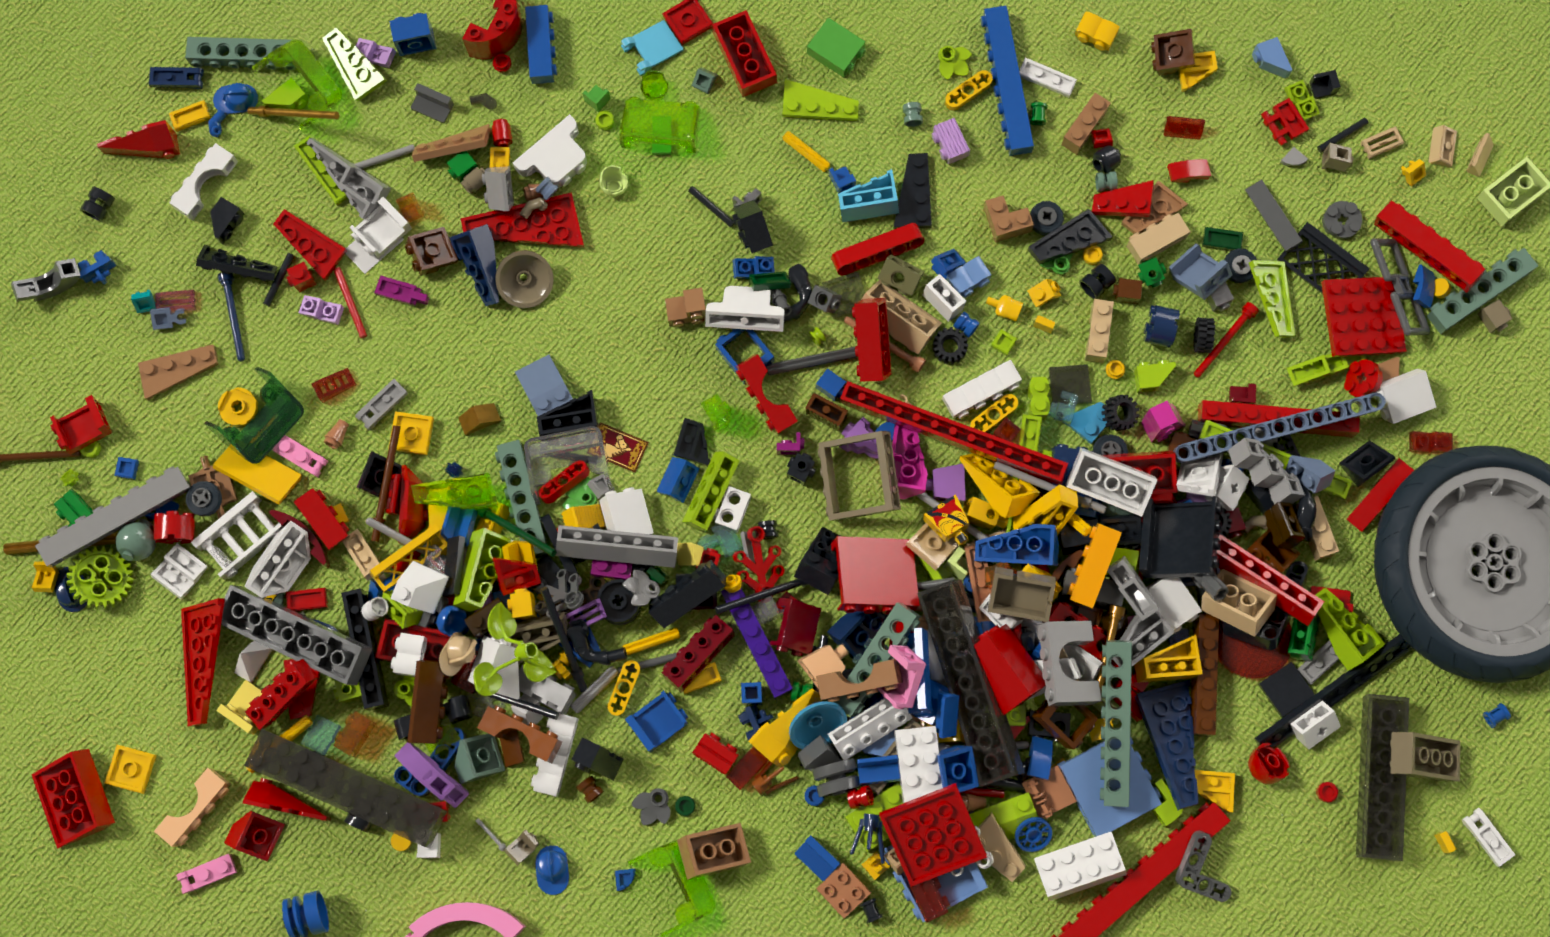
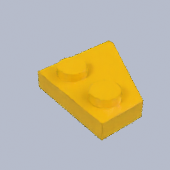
M1215 51L1194 53L1195 67L1178 70L1182 92H1185L1217 71Z

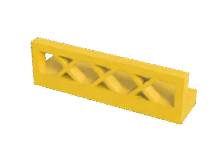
M434 524L372 568L370 575L382 591L386 592L397 584L398 579L404 573L396 571L397 563L404 561L409 562L410 565L413 561H416L423 565L446 549L448 543L441 536L440 529ZM435 536L443 544L437 549L428 548L429 541ZM424 550V559L421 561L412 560L414 551ZM383 573L393 574L392 581L386 586L378 578Z

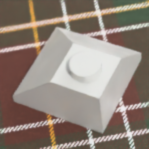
M413 561L398 579L391 599L408 607L434 614L449 576Z

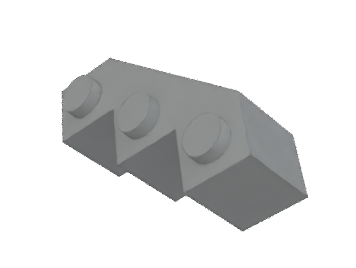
M1243 438L1228 450L1234 467L1248 469L1254 486L1269 489L1274 505L1277 502L1293 504L1305 496L1298 477L1293 473L1288 474L1283 469L1284 464L1273 454L1268 455L1262 449L1264 445L1259 440Z

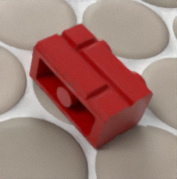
M712 732L710 735L705 733L692 754L727 776L739 757V754L736 753L738 749L729 743L726 746L719 742L721 738Z

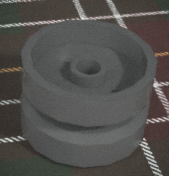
M855 759L831 763L812 770L814 780H828V782L822 783L817 787L819 798L845 794L849 789L862 787L859 783V776L846 777V774L856 771Z

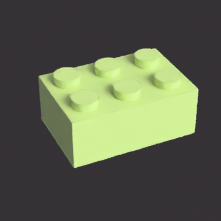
M1526 157L1484 189L1477 199L1497 222L1503 226L1550 189V182L1532 161Z

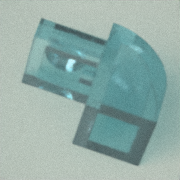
M726 526L711 527L714 535H705L697 543V545L704 547V550L719 545L725 558L732 556L736 551L743 550L736 533Z

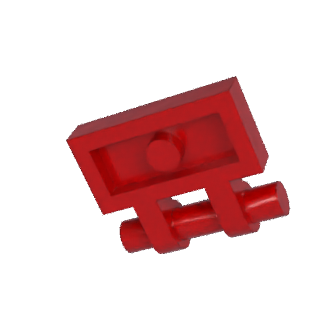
M1290 98L1272 107L1274 115L1270 116L1268 111L1261 114L1264 125L1269 127L1273 134V139L1278 141L1280 146L1287 143L1284 138L1285 135L1288 134L1290 139L1293 140L1309 130V127ZM1278 120L1283 126V129L1279 130V128L1275 124V122Z

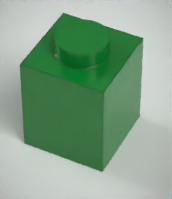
M467 151L460 152L447 162L449 167L448 173L454 180L457 178L460 182L463 181V178L469 172L478 167Z

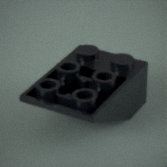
M822 527L801 559L794 577L829 595L839 579L836 551H832L831 543L840 535Z

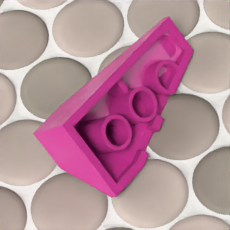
M895 424L892 449L899 498L904 500L925 493L928 473L919 444L918 432Z

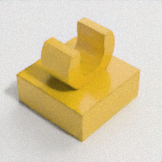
M1420 159L1416 162L1410 160L1409 167L1407 168L1401 167L1402 174L1406 177V183L1410 186H1413L1426 176L1425 163Z
M877 851L861 864L874 880L890 867L886 861L884 864L881 863L880 855Z

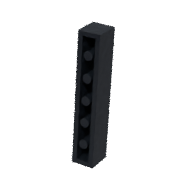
M361 588L343 592L341 594L350 638L373 648L359 680L364 709L372 711L389 707L381 663L379 659L375 658L378 648L373 623L362 615V606L368 602L367 593Z

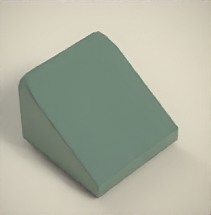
M698 68L691 86L709 93L718 75L705 68Z

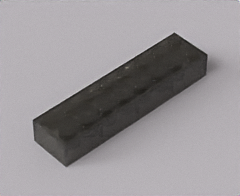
M1376 694L1363 696L1356 858L1391 862L1403 861L1406 776L1391 774L1390 742L1392 732H1408L1409 698Z

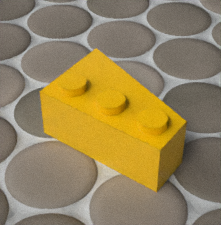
M1196 635L1143 658L1134 665L1137 683L1191 679L1203 674Z

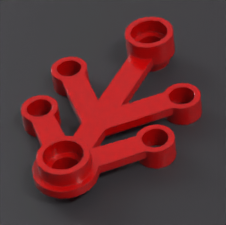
M760 526L751 527L747 532V537L752 542L755 563L746 556L744 551H736L733 554V560L736 563H742L757 575L758 582L749 577V573L745 570L736 573L740 577L741 573L744 574L745 578L742 582L751 587L755 593L772 588L779 577L784 574V567L782 565H775L771 568L772 575L766 581L765 574L776 557L781 555V548L777 545L770 546L768 556L763 562L760 541L764 539L765 532ZM753 531L756 533L755 538L752 535ZM773 548L777 551L776 555L773 554ZM738 554H741V560L738 559ZM776 568H779V574L776 573ZM773 596L758 601L768 603L772 600Z

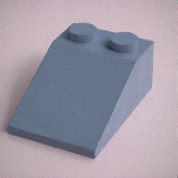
M550 355L515 371L537 416L558 406L561 407L573 399Z

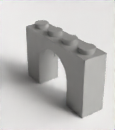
M1091 621L1045 622L1038 626L1037 635L1041 644L1040 658L1043 660L1044 668L1042 676L1045 680V698L1048 701V706L1093 705L1100 702L1099 681L1072 680L1064 674L1059 663L1060 651L1064 646L1086 645L1094 641Z

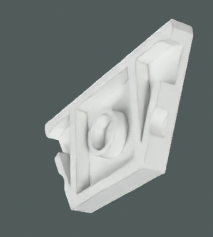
M1223 453L1181 463L1176 484L1178 491L1216 496Z

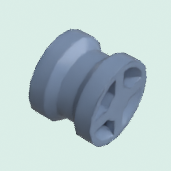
M547 177L538 185L535 191L541 193L547 201L559 187L553 185L551 179Z

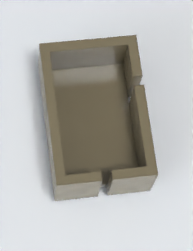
M995 567L988 612L1049 622L1056 577L1018 570L1017 574H1013L1012 569Z

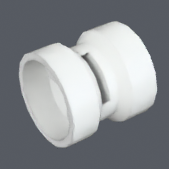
M376 597L366 602L362 606L363 617L368 621H374L384 616L389 610L387 601L382 597Z

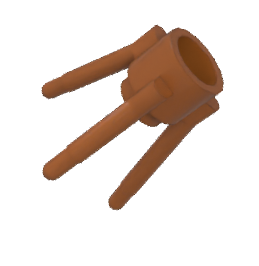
M769 761L762 771L754 777L756 780L752 784L760 795L764 793L768 795L772 791L788 785L799 778L795 776L770 787L772 785L770 780L782 772L784 767H780L767 777L765 773L773 765Z

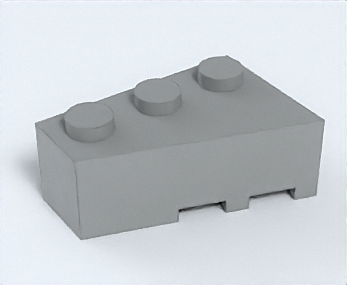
M1159 611L1143 621L1136 613L1120 640L1132 641L1133 666L1175 632ZM1118 656L1113 657V660L1120 667L1123 664V660Z
M522 665L519 670V692L566 715L577 696L573 691L574 688L565 683L563 685L557 683V679L552 676L540 682H532L526 677L523 670L524 666Z

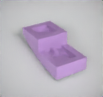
M361 38L358 39L356 47L372 64L390 67L396 53L393 48L377 45L374 41Z

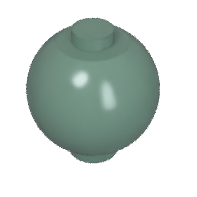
M139 519L138 522H130L124 525L118 531L116 547L123 559L127 561H140L153 553L156 541H154V531L152 530L153 524L150 521Z

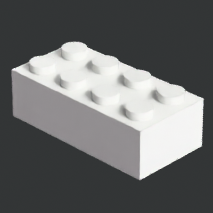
M1080 448L1066 486L1142 517L1156 485L1157 478L1092 451Z
M936 726L895 730L894 735L903 803L943 788L937 758L939 748Z
M1112 832L1034 858L1049 901L1127 875Z

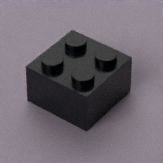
M755 200L733 207L735 214L732 215V218L739 230L738 236L745 249L748 248L751 253H755L773 246L762 210Z

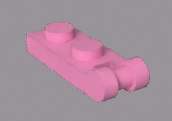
M282 434L273 448L275 453L317 478L321 474L320 470L322 467L326 466L329 462ZM313 460L317 461L314 467L310 466Z
M226 854L188 871L181 872L176 877L181 882L182 894H187L238 872L232 855ZM191 876L195 879L193 884H190L188 879Z

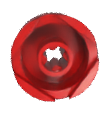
M166 511V514L155 513L154 541L163 544H174V542L188 544L194 540V513H183V515H179L178 511Z

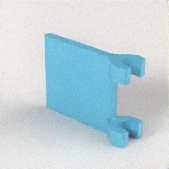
M665 20L632 37H626L621 40V47L624 52L629 51L635 46L644 61L639 62L636 69L640 76L646 74L654 66L684 51Z

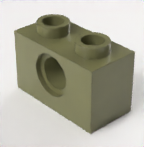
M889 255L877 279L881 280V283L888 287L893 286L899 289L898 291L904 295L912 296L925 271L893 255ZM897 273H902L904 275L903 281L897 278Z

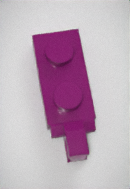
M381 275L374 292L377 296L415 306L417 302L427 305L430 299L427 294L421 293V289L417 288L416 285Z

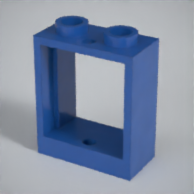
M732 328L731 333L727 336L724 334L716 340V350L735 374L738 370L736 368L737 363L724 346L744 331L747 332L764 355L760 358L765 367L767 364L775 362L773 354L753 330Z

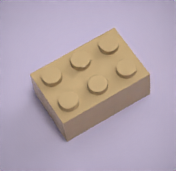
M1222 569L1217 577L1226 585L1229 592L1223 600L1214 601L1205 591L1202 595L1201 610L1255 637L1274 612L1277 595Z

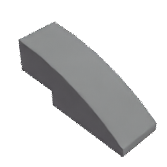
M1125 556L1109 566L1107 572L1119 586L1118 589L1142 621L1159 610L1148 589Z

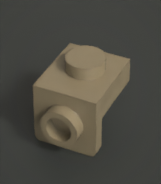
M524 830L515 841L505 848L504 852L518 866L536 850L539 843L534 834Z

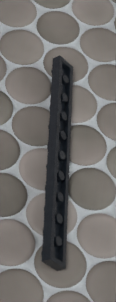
M1400 634L1397 635L1363 663L1341 675L1299 707L1254 738L1257 745L1270 743V747H1277L1295 734L1291 723L1321 701L1331 708L1413 648Z

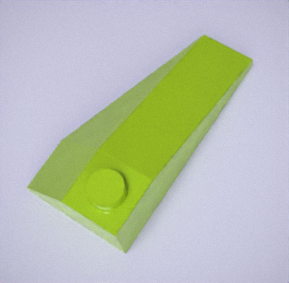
M1324 588L1315 595L1325 601L1318 614L1337 657L1348 671L1363 663L1385 645L1369 624H1363L1355 612L1350 613L1344 607V603L1328 589Z
M1029 792L970 814L974 826L979 827L992 812L998 825L1005 832L1007 839L1014 840L1017 827L1024 820L1037 817ZM1036 822L1030 823L1031 826H1035ZM1025 826L1022 830L1026 831L1028 828ZM1025 835L1020 836L1019 839L1025 838Z

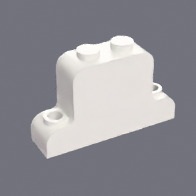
M569 114L513 162L515 170L523 177L538 172L544 179L549 177L551 183L559 188L568 185L573 176L585 170L587 164L584 151L573 140L579 134L575 119Z
M728 286L724 290L722 302L707 304L705 327L783 332L784 309L770 305V290L753 291L752 287Z

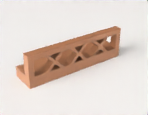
M975 545L965 546L964 550L977 622L991 621L979 609L991 593L992 588L988 562L975 561Z

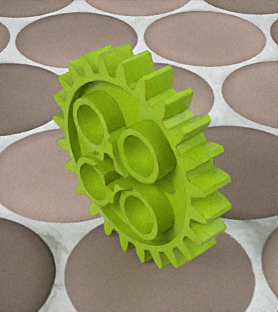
M94 547L92 553L86 549L85 556L79 553V560H72L75 566H69L68 570L70 573H67V578L70 579L67 581V586H72L69 588V593L76 592L73 599L81 598L80 605L87 602V608L95 604L96 610H98L99 605H102L104 609L107 608V604L115 607V600L122 603L121 596L127 597L128 593L125 590L131 591L132 588L129 584L133 583V578L130 577L133 575V571L128 570L131 568V564H124L126 560L120 559L119 552L114 555L113 548L105 552V547H102L101 551ZM99 562H104L107 564V566L104 568H99L96 566V564ZM88 566H92L94 568V571L88 568ZM83 574H89L91 578L88 580H83L80 578V576ZM112 576H117L120 580L118 582H111L109 579ZM106 585H107L108 587H110V588L112 589V591H109V590L107 589ZM97 588L104 590L102 594H95L93 591Z

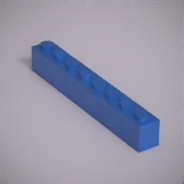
M1007 5L986 8L980 20L982 28L985 27L986 31L984 33L985 45L989 46L987 58L988 62H992L993 67L990 69L992 79H995L996 86H994L995 97L999 98L997 110L999 115L1002 114L1001 131L1002 133L1005 132L1006 139H1004L1005 150H1009V156L1032 153L1034 144Z

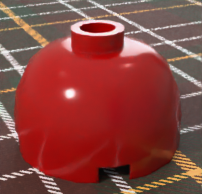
M1270 743L1259 745L1251 752L1248 760V768L1251 775L1265 785L1276 784L1289 774V772L1287 773L1289 762L1279 748L1274 749L1270 747Z

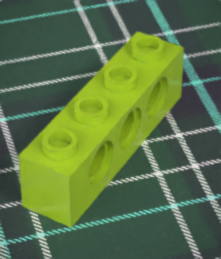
M724 451L714 452L683 518V523L698 531L708 530L740 460Z

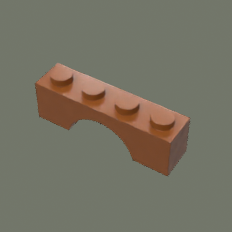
M489 706L487 707L477 727L478 729L497 738H501L511 731H521L529 741V753L546 762L553 763L562 744V741L557 739L559 735L549 730L547 733L541 732L540 726L532 722L527 725L522 722L524 718L512 714L510 717L505 714L506 710L499 706H495L494 709Z

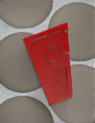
M1154 180L1095 194L1092 213L1103 216L1150 217Z

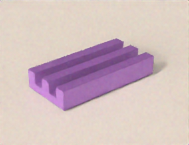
M595 599L566 614V617L570 618L571 622L577 619L584 620L600 612L601 615L586 622L587 626L607 616L600 599ZM597 605V608H595V609H593V610H591V611H589V612H587V613H585V614H583V615H581V616H579V617H577V618L575 619V616H576V615H578V614L582 613L583 611H585V610H587V609H589V608H591V607Z

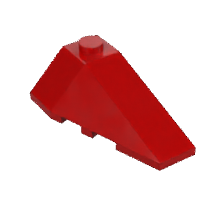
M166 120L141 126L142 130L138 132L128 131L125 137L115 136L97 143V147L103 154L171 159L175 155L180 154L177 134Z
M261 778L260 782L253 781L243 799V804L325 821L331 820V817L283 788L273 785V780Z

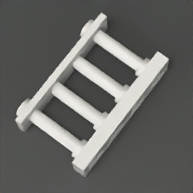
M253 491L191 542L198 550L202 551L204 549L210 553L223 569L218 575L224 580L234 577L240 567L266 547L275 535L284 528L280 523L275 526L259 508V503L262 500ZM249 511L253 512L269 531L260 539L244 521V515ZM233 524H237L253 543L245 552L228 533V528ZM218 537H222L238 556L230 564L213 546V541Z

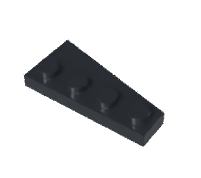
M928 153L908 155L898 203L899 213L896 214L893 229L910 223H916L919 228L932 227Z

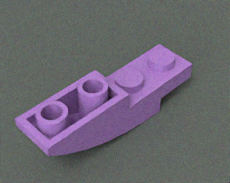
M406 743L395 754L398 761L420 783L440 800L444 799L454 808L469 795L466 788L440 769L438 763L414 744Z

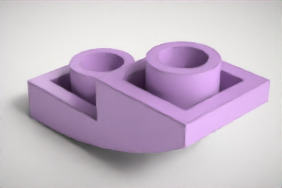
M304 295L299 314L339 325L344 307L340 304Z

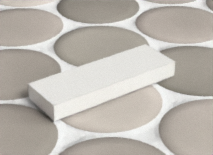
M1026 57L1019 70L1021 78L1068 98L1077 82V79Z

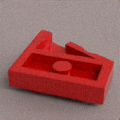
M492 558L503 596L513 593L517 589H525L541 583L535 563Z

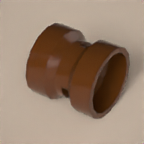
M593 776L586 778L576 787L580 793L585 794L584 799L588 804L604 792L601 787L596 786V780Z

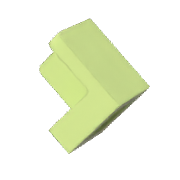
M958 547L943 567L962 581L968 574L966 559L962 557L965 551Z

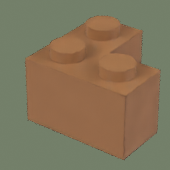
M1004 195L985 200L984 211L995 243L1032 232L1034 224L1028 207L1009 213Z
M702 288L683 290L684 296L665 299L669 326L682 327L686 323L696 325L706 320Z

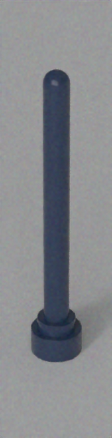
M219 273L217 275L218 281L224 287L237 359L242 362L245 360L231 287L234 276L233 273Z

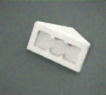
M253 641L239 654L234 673L252 683L273 649Z

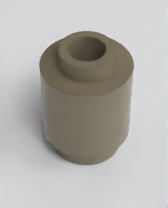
M475 167L461 182V185L469 194L476 193L484 186L482 174L485 173V170L482 167L480 169Z

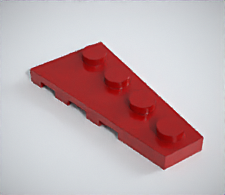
M285 209L273 223L278 231L324 281L327 280L347 252L346 248Z

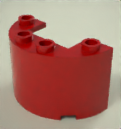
M495 0L493 8L497 12L488 30L473 23L469 24L462 38L469 57L481 60L493 59L498 54H506L515 46L520 38L523 26L517 0Z

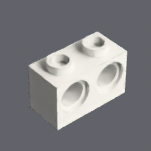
M729 486L722 497L720 509L717 508L713 517L715 526L738 534L751 500V494ZM738 496L740 502L735 505L729 502L730 498ZM726 514L733 516V520L729 523L722 520Z

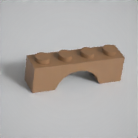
M895 659L874 663L870 676L859 684L847 680L841 671L816 676L821 700L827 699L828 702L839 701V696L844 695L847 696V699L858 697V692L866 691V695L877 693L878 688L885 687L886 690L898 688L897 684L903 683L899 662Z

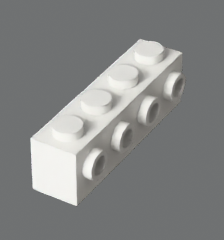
M884 698L828 733V736L842 759L847 760L912 719V716L908 713L907 708H894Z

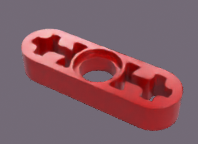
M584 461L574 462L539 489V497L546 504L553 503L589 475L590 469ZM568 479L566 484L560 485L563 480Z

